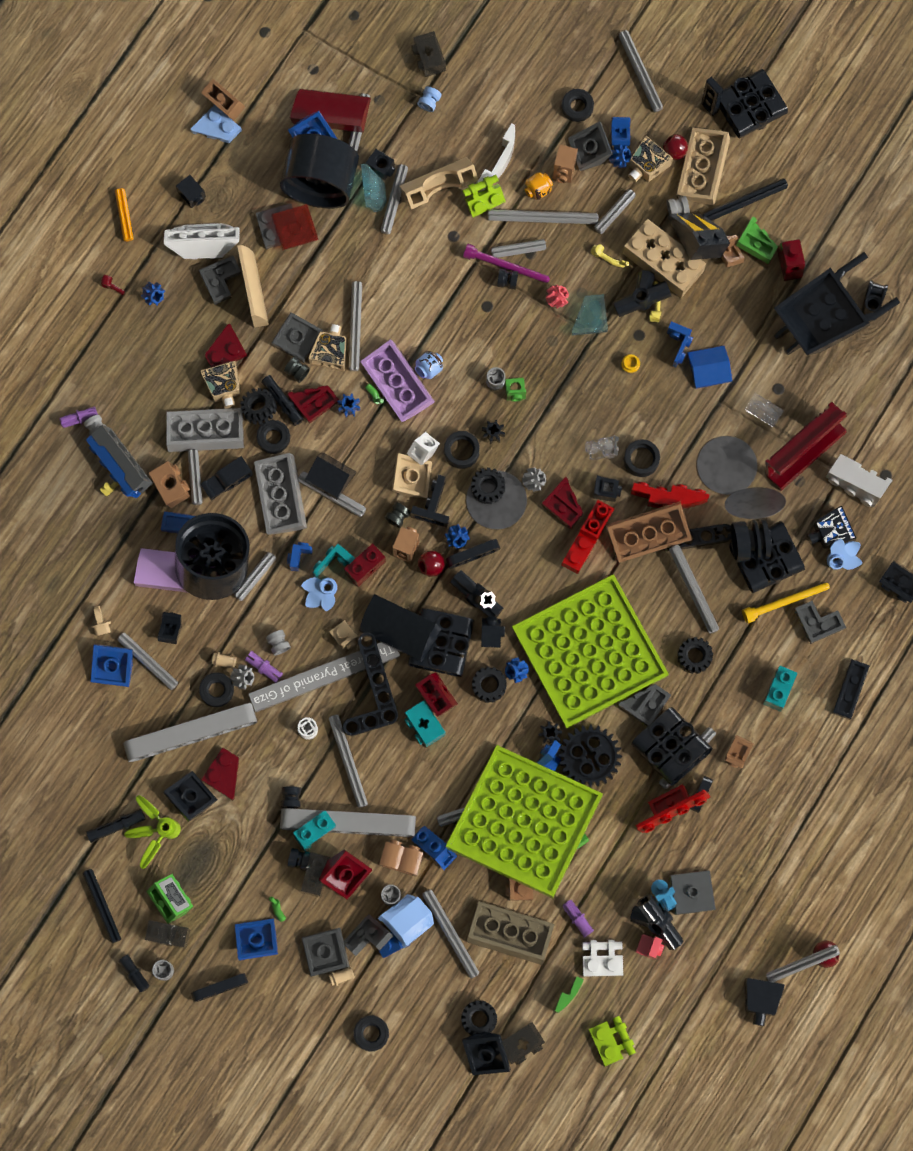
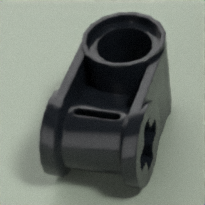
M873 280L869 281L862 307L864 315L875 312L882 306L888 289L887 284L883 286L873 283ZM868 305H873L876 309H870Z

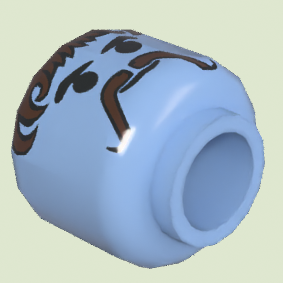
M427 351L416 360L415 370L421 378L432 379L443 370V359L438 353Z

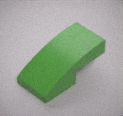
M576 977L570 994L561 993L554 1011L555 1013L562 1011L574 999L584 979Z

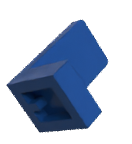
M671 321L667 334L675 340H683L672 366L676 368L678 363L682 364L686 355L683 351L685 347H690L693 337L690 336L691 329Z
M425 826L411 839L413 843L431 856L443 870L457 857L454 852L446 848V843Z

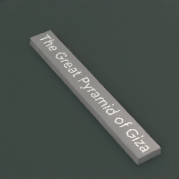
M382 642L377 644L382 663L400 657L398 650ZM357 651L249 693L255 712L366 670L361 652ZM370 655L367 658V663L369 665H376L378 658L375 655Z

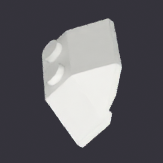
M222 223L182 225L172 230H165L164 245L184 259L222 258L239 242L240 229L239 227H232Z

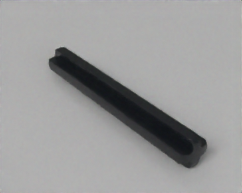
M88 869L83 872L84 879L110 942L116 943L121 940V936L94 871Z

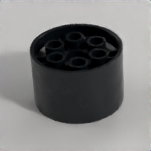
M320 134L297 135L290 140L280 188L288 197L305 205L325 209L344 207L349 203L359 155L347 143L330 136Z
M205 513L195 516L182 526L175 542V573L180 585L188 593L201 599L218 600L232 595L242 586L248 572L250 551L249 538L244 528L233 518L219 513ZM218 537L224 539L221 544L217 541ZM196 540L199 544V547L194 545L192 542ZM242 555V559H233V557ZM231 567L234 570L228 571L226 568Z

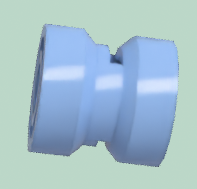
M426 86L423 96L417 102L418 106L425 111L433 112L436 107L435 103L441 98V93L435 88Z

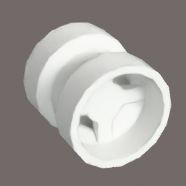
M303 718L298 723V731L302 738L310 740L317 735L318 727L313 719Z

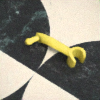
M601 244L594 245L591 249L593 256L600 257L614 266L623 268L629 265L628 261L616 260L604 254L605 248Z
M661 301L655 303V311H650V322L660 321Z
M114 481L110 485L106 482L100 488V491L105 496H108L119 483Z

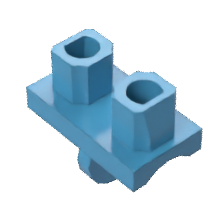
M663 880L654 881L651 891L655 895L654 899L657 904H660L666 911L675 908L677 903L673 897L675 894L674 888L671 887L668 890V884Z

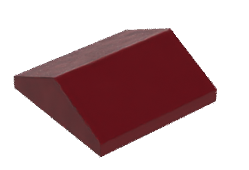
M344 849L327 861L319 880L348 900L371 873L372 868Z

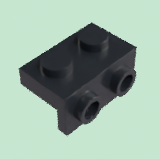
M893 560L879 580L882 583L881 587L888 592L894 591L898 594L897 598L901 601L912 603L913 573Z

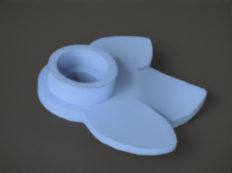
M842 539L833 542L830 547L831 553L826 559L828 566L835 570L842 567L850 570L860 566L862 561L855 556L860 549V543L856 541L844 543Z
M313 577L302 583V588L309 592L305 602L306 607L316 608L321 605L325 611H328L334 606V594L337 591L335 580L332 578L321 580ZM326 585L331 586V589L329 591H326L324 589Z

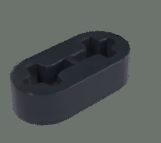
M704 776L697 793L702 790L708 792L713 779ZM695 805L690 810L699 813L702 805Z

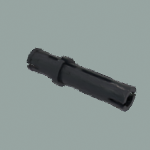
M271 375L266 376L261 383L270 391L275 401L281 407V412L287 415L294 426L299 425L304 418L295 409V404L289 401Z
M139 809L127 815H120V818L86 831L89 841L92 843L119 830H127L130 826L146 819L142 809Z

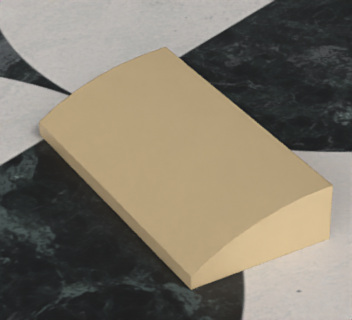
M692 128L677 191L678 197L686 196L687 200L715 206L730 142L729 132Z
M238 245L254 328L269 325L255 254L248 247Z

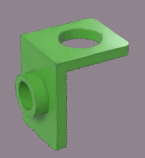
M524 378L506 379L507 400L517 402L526 399ZM518 383L521 386V390H510V385Z

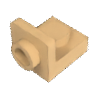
M345 620L329 631L343 651L345 649L350 650L358 644L356 642L359 639L358 635L353 632Z

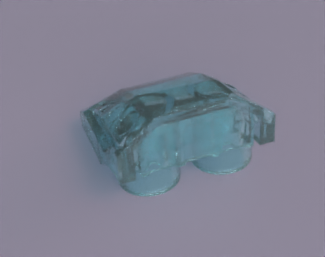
M361 164L366 208H371L373 212H379L387 203L385 183L367 164Z

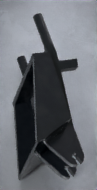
M865 252L839 268L836 273L830 267L774 308L785 323V326L774 337L779 339L788 332H791L796 339V342L785 351L787 355L792 354L799 348H802L806 355L821 353L870 326L871 321L876 320L900 304L898 298L895 297L875 312L864 315L840 280L845 273L868 258Z

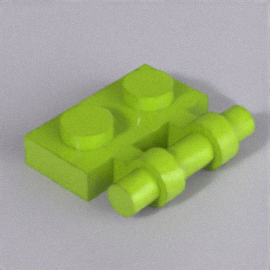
M496 174L483 178V181L477 184L472 183L468 185V188L462 190L465 197L471 195L465 201L472 217H476L506 202L500 185L496 184L493 186L494 183L499 181ZM486 187V190H483V191H481V192L478 193L479 190H481V189H483V188Z
M620 1016L613 1018L615 1027L611 1029L607 1021L589 1029L604 1066L623 1059L621 1050L626 1049L629 1056L636 1053L633 1047L635 1044L632 1039L630 1040L626 1031L627 1026L625 1022H622ZM617 1032L623 1042L620 1045H617L613 1036Z

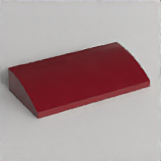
M299 89L294 100L290 119L293 124H296L304 117L320 111L331 129L363 133L371 98Z

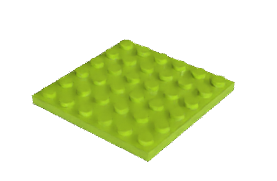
M614 574L512 626L517 639L566 729L669 676Z
M496 745L446 844V848L550 898H554L603 793Z

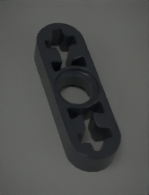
M493 539L446 558L449 569L456 568L495 553L501 548L498 540Z
M243 973L191 992L193 1002L196 1003L247 984L246 974Z

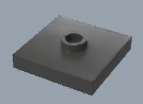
M290 312L271 344L304 363L312 351L319 333L323 332V330Z
M710 870L670 876L672 887L675 890L673 897L677 903L675 905L676 915L716 910Z
M341 928L302 937L311 977L350 967Z

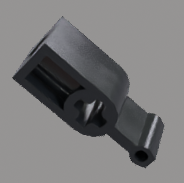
M240 456L217 471L214 476L202 482L201 486L210 500H213L223 492L233 489L253 476V473L243 457Z

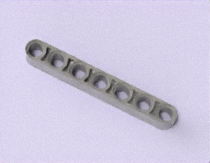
M248 703L127 740L123 745L128 762H134L257 723L252 703Z
M281 809L280 829L296 831L324 810ZM326 811L336 824V827L329 833L415 837V816Z

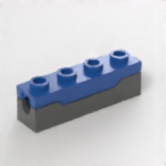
M101 425L86 439L90 445L89 449L91 452L98 455L100 464L110 471V477L120 484V490L125 496L138 498L153 483L110 427Z

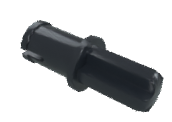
M127 954L122 957L118 962L128 974L127 978L132 980L139 992L146 991L149 988V984L140 972L141 968H137L130 955Z

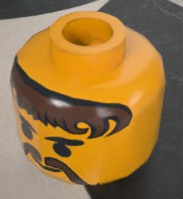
M537 172L526 180V188L524 190L529 198L533 197L536 200H540L551 192L553 183L546 173Z

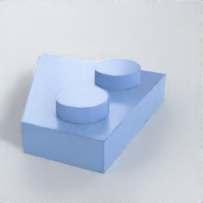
M216 105L190 129L193 134H203L207 138L219 139L226 143H230L242 131L241 127Z

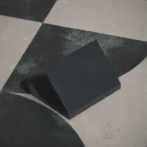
M323 453L316 457L305 478V482L337 500L356 475V471Z

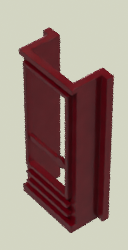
M833 402L829 403L827 410L824 409V412L820 413L819 417L816 416L772 455L770 461L768 459L765 460L766 476L780 491L847 433V429L840 424L847 417V413L839 409Z

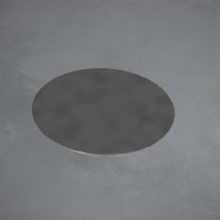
M722 436L709 441L701 449L697 460V470L702 482L709 489L720 494L730 495L751 485L757 473V459L752 448L743 440L731 436Z
M497 471L505 479V492L498 502L495 503L494 501L492 504L488 502L483 504L482 501L478 502L471 492V485L467 492L466 504L470 515L478 524L489 529H504L512 526L522 517L526 509L527 495L522 483L515 476L504 471ZM490 479L484 480L481 483V489L487 493L494 491L496 487L495 483Z
M756 487L733 493L726 499L724 505L727 512L733 516L744 519H760L780 512L786 505V499L783 494L776 490Z

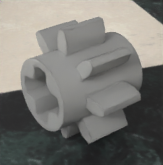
M535 467L527 469L528 472L524 473L522 478L523 485L528 490H533V492L541 490V486H544L546 483L544 472Z
M240 664L238 669L233 668L230 676L233 686H237L239 689H246V685L251 686L254 681L252 668Z

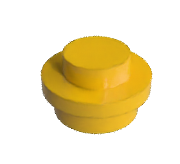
M632 354L626 355L621 362L622 369L627 373L636 372L640 367L639 358Z

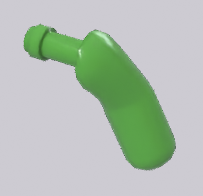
M371 384L365 386V389L372 395L375 404L384 402L380 398L378 391Z
M269 897L275 916L280 922L285 921L286 916L281 911L280 901Z

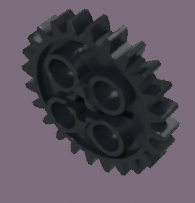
M590 724L589 729L586 730L584 725H582L580 732L575 728V735L568 733L570 740L563 739V743L566 746H560V750L564 753L559 754V758L564 760L559 764L566 766L562 772H569L568 778L574 777L575 781H581L583 785L588 783L590 788L592 783H595L598 788L600 781L606 785V778L613 779L611 772L618 773L615 766H621V763L617 761L622 758V755L617 754L621 747H615L618 740L612 741L611 739L614 734L612 733L607 736V729L600 732V726L593 730L592 724ZM589 740H598L599 746L596 748L591 747ZM582 741H584V743L586 744L588 752L590 754L595 755L593 760L599 767V772L596 771L592 760L590 758L586 759L587 751L582 746ZM574 748L581 749L582 756H573L572 750ZM606 756L609 759V763L602 765L598 758ZM589 765L592 768V772L584 774L581 767Z

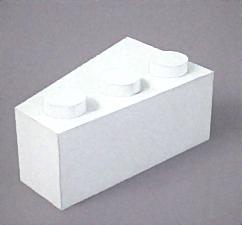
M840 454L826 478L829 479L828 481L832 485H839L845 489L844 491L848 495L861 499L865 506H872L874 508L892 482V479L887 477L886 480H883L876 476V471L871 470L869 473L861 468L862 465Z

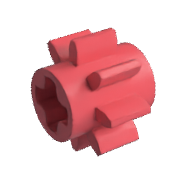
M557 284L546 290L548 293L546 301L551 307L558 309L568 303L566 298L569 297V293L565 287L558 286Z

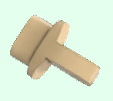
M100 606L94 607L97 623L92 625L91 628H94L95 635L99 636L110 633L109 624H111V621H103Z

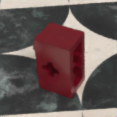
M372 543L344 568L345 574L359 587L386 563V557Z
M437 672L430 674L416 684V687L437 717L458 705Z

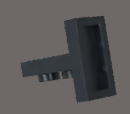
M438 475L437 480L433 479L431 485L433 494L431 498H427L425 508L428 510L413 506L411 518L448 528L450 516L436 513L446 482L445 476Z

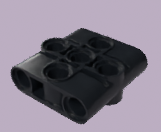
M763 69L747 77H740L735 83L724 88L719 109L739 139L755 130L764 129L767 124L788 113L785 102ZM737 87H744L745 90L741 91ZM767 93L771 97H764L763 94ZM747 102H753L755 105L750 106ZM731 110H737L739 114H733ZM756 117H762L764 120L759 121Z
M782 521L768 526L772 540V559L770 561L764 560L762 553L761 559L756 560L754 553L751 552L750 561L753 562L754 568H747L745 562L737 563L752 593L773 584H778L782 580L805 570L804 563ZM730 543L729 548L734 557L732 543ZM782 545L786 546L789 552L783 553L779 547ZM776 570L779 572L780 577L774 578L770 572Z
M421 608L419 615L435 622L441 630L423 661L421 662L409 656L408 665L419 669L462 677L474 620ZM443 620H447L451 625L448 628H443L440 626V623ZM440 638L445 639L447 642L443 647H439L436 644V641ZM457 643H463L465 649L458 651L454 646ZM434 657L442 659L440 665H434L431 661Z
M670 707L661 714L631 744L671 786L679 782L712 751V747L699 735L692 724L688 723L673 707ZM657 730L664 731L660 736L654 735ZM684 731H691L689 736H682ZM671 743L677 744L674 749L667 748ZM656 756L662 757L659 762H653V758ZM683 757L690 758L687 763L680 762Z

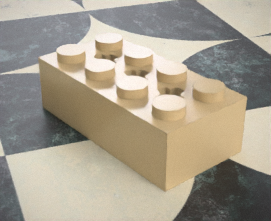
M649 219L643 223L626 243L623 254L643 270L654 273L656 280L659 282L666 281L669 290L680 298L685 295L700 277L706 266V263L701 259L690 260L683 246Z

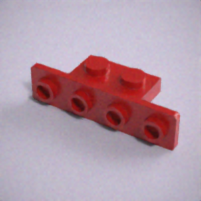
M682 784L649 801L648 803L654 816L635 826L642 833L651 832L655 829V826L670 822L672 817L687 813L693 806L703 805L710 798V795L705 790H702L689 797L685 786Z

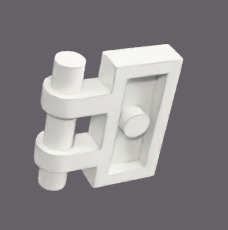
M596 940L582 942L583 950H590V956H583V977L623 976V955L615 956V950H622V942H614V940H608V942H597ZM597 950H608V956H597Z

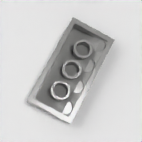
M241 408L167 412L168 452H181L193 449L200 451L244 448L243 412Z
M286 453L254 461L267 535L306 529L307 524L294 455Z

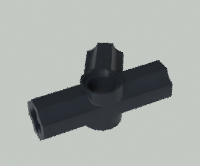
M647 270L639 272L636 289L633 294L613 301L618 316L622 317L636 310L645 311L651 307V304L671 297L667 282L663 281L653 285L654 273Z
M462 570L450 581L473 607L479 608L487 617L493 616L497 618L504 608L495 601L496 596L491 591L486 590L481 584L475 583Z
M651 894L640 898L637 902L638 906L635 905L632 909L631 922L648 927L653 934L663 939L669 950H675L681 946L684 941L671 923L673 920L672 915L668 911L661 909Z

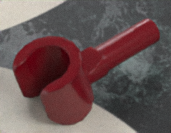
M103 275L101 280L102 287L111 288L121 295L125 293L124 290L112 284L113 278L111 276Z

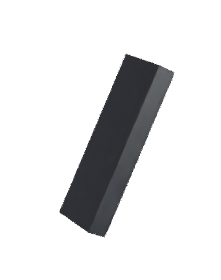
M712 76L706 80L701 104L711 116L718 112L723 94V89Z
M853 659L850 660L832 714L848 720L852 719L870 665Z

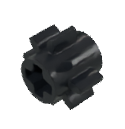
M497 420L492 423L487 421V427H482V431L486 432L483 435V439L488 438L490 444L493 441L500 443V436L505 437V432L501 431L504 428V424L499 425ZM493 429L496 430L494 435L491 434Z
M548 721L546 727L540 726L543 733H539L538 737H543L542 744L546 742L551 744L554 740L560 742V738L557 735L562 734V731L557 730L558 723L553 726ZM551 730H553V731H554V734H553V735H554L555 737L550 736V737L548 738L546 731L550 732Z

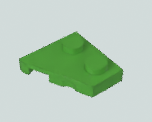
M752 217L736 246L768 264L778 246L769 238L764 229L761 230L756 224V218Z

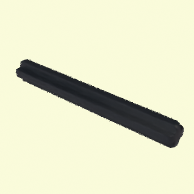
M782 178L704 212L703 215L711 221L787 189V181Z

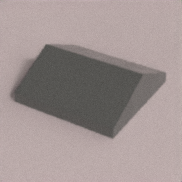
M600 121L568 138L571 147L578 149L576 162L580 171L601 165L613 154Z

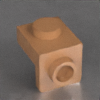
M737 235L727 236L730 244L721 256L726 267L744 263L745 258L739 247L736 246L738 241Z
M736 735L726 754L725 760L734 768H743L754 743Z

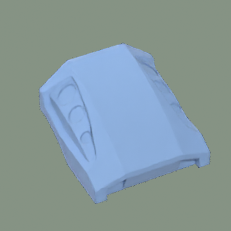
M409 894L378 918L402 943L403 948L415 941L434 924L432 912L419 897Z

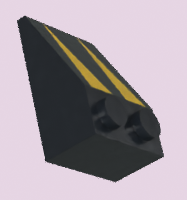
M699 212L668 215V219L690 260L721 258L730 244L723 229Z

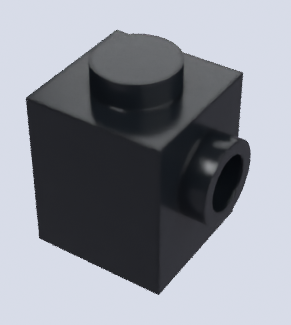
M493 616L482 618L481 647L501 648V637H505V626H501V619Z

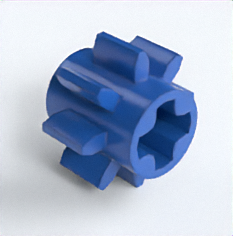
M614 145L613 154L609 157V161L613 164V167H626V163L630 162L632 157L631 151L626 145Z
M148 282L145 287H142L143 294L141 297L145 299L148 305H151L152 302L158 305V303L164 300L163 293L165 290L161 288L158 282L154 285Z
M353 393L350 396L343 394L342 401H337L338 405L342 406L339 407L338 412H344L345 418L348 415L355 417V411L361 410L360 406L356 405L359 404L360 399H354ZM349 403L352 407L349 408L346 404Z
M459 524L449 527L448 533H445L449 547L454 545L457 549L466 546L467 540L470 539L466 527L461 528Z
M514 658L506 663L505 674L509 680L514 679V682L517 683L527 678L529 668L525 661Z

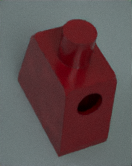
M800 239L781 242L777 252L784 281L802 278L805 260Z

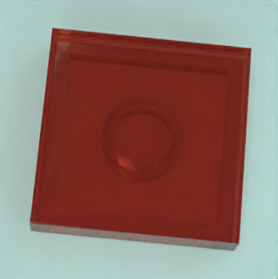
M307 204L271 215L283 251L319 240Z

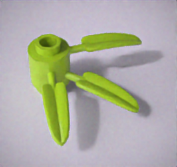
M138 795L136 802L151 819L156 818L159 821L155 829L149 825L133 828L124 833L126 838L149 837L154 832L160 834L157 841H151L143 854L140 867L144 869L161 847L160 841L162 838H176L180 834L181 827L176 820L167 817L161 819L158 816L159 811L148 800Z

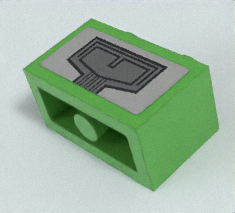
M173 874L154 883L146 891L167 924L184 916L193 908L189 897L186 896Z

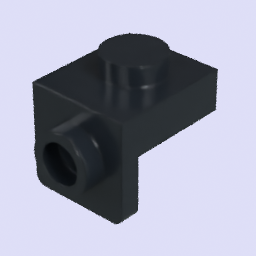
M173 612L162 613V623L157 636L159 642L177 644L182 627V616Z

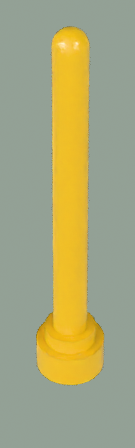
M823 583L758 608L742 609V615L747 624L754 622L761 614L826 591L830 588V585Z

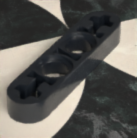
M719 524L689 529L693 542L690 544L681 543L679 546L682 550L729 542L731 540V525ZM723 529H725L726 532H730L727 538L724 537V535H718L717 539L715 540L714 530H716V534L721 533ZM702 532H709L712 538L709 541H704L701 538ZM671 547L665 548L663 550L669 551Z

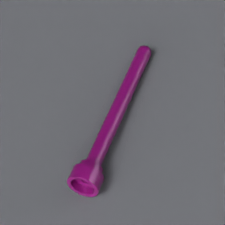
M467 244L463 258L469 260L477 258L511 271H518L519 274L544 283H548L550 280L547 275L480 252L474 245Z

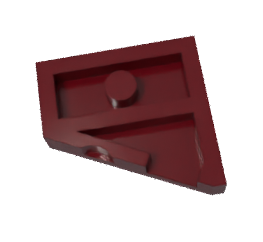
M231 324L225 327L205 354V358L211 368L233 361L236 362L247 356Z
M328 385L318 387L317 389L310 388L304 389L305 391L289 392L287 394L309 424L336 405L339 400Z
M567 477L559 483L542 503L545 509L570 529L583 516L582 509L578 505L577 498L569 485Z
M222 748L201 779L204 783L232 801L235 799L239 757Z

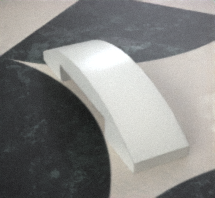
M511 123L503 137L502 146L506 148L493 171L490 172L485 169L477 183L483 181V178L491 177L495 174L499 178L506 169L514 150V124Z

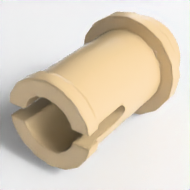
M220 652L218 654L214 653L212 664L215 667L222 666L233 669L235 668L237 657L222 655Z
M351 966L335 973L332 971V974L328 975L332 986H338L339 983L355 978Z

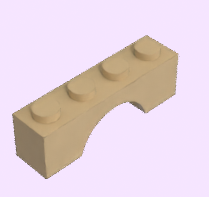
M465 157L402 184L400 189L410 209H414L428 203L429 198L439 190L448 187L463 188L477 182L479 179L474 164L468 157Z

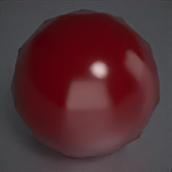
M673 134L663 143V150L673 160H679L686 155L688 143L683 136Z
M434 550L426 551L418 560L420 572L428 577L440 574L445 565L442 555Z
M827 940L821 941L814 947L813 954L836 944ZM839 955L818 963V965L824 968L833 967L838 963Z

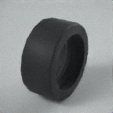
M458 431L452 433L447 438L444 444V456L451 466L457 469H466L477 462L480 445L473 434L467 431ZM460 439L469 441L473 447L471 457L464 461L455 459L451 454L452 444Z
M635 440L626 448L623 459L624 465L632 475L647 477L658 468L660 461L659 449L649 440ZM637 448H646L653 455V462L646 469H639L631 462V454Z

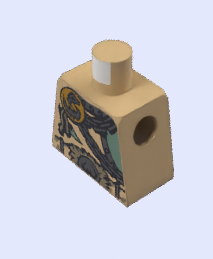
M646 136L630 159L629 166L633 170L628 174V177L635 183L641 177L650 182L671 166L673 158Z
M331 324L329 333H319L309 355V363L311 365L345 371L346 337L340 336V326Z
M233 361L201 370L203 380L214 402L222 401L225 409L233 408L235 406L233 397L240 395L236 362Z

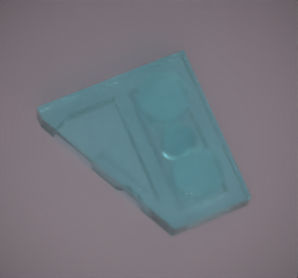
M604 294L585 296L572 329V336L608 332Z

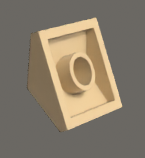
M397 453L392 491L407 497L426 499L432 462L426 461L420 465L410 456Z

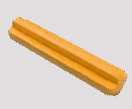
M116 189L115 195L123 239L125 242L132 241L134 238L125 189Z

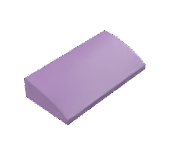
M391 339L360 361L401 422L415 416L435 402Z
M141 548L134 578L135 586L187 592L180 585L176 577L175 552Z

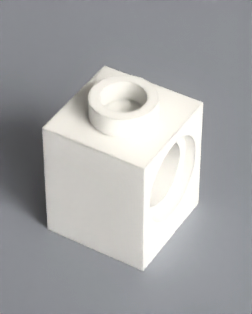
M425 432L414 440L407 454L422 465L433 456L440 443Z

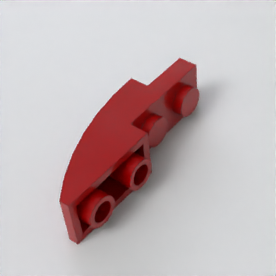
M638 482L633 483L631 495L649 499L647 506L653 508H660L679 501L683 509L707 503L710 494H706V491L702 489L691 490L682 484L672 485L671 492H669L664 487L657 486L653 488L649 487L647 483Z
M597 500L561 566L576 574L580 572L615 508Z

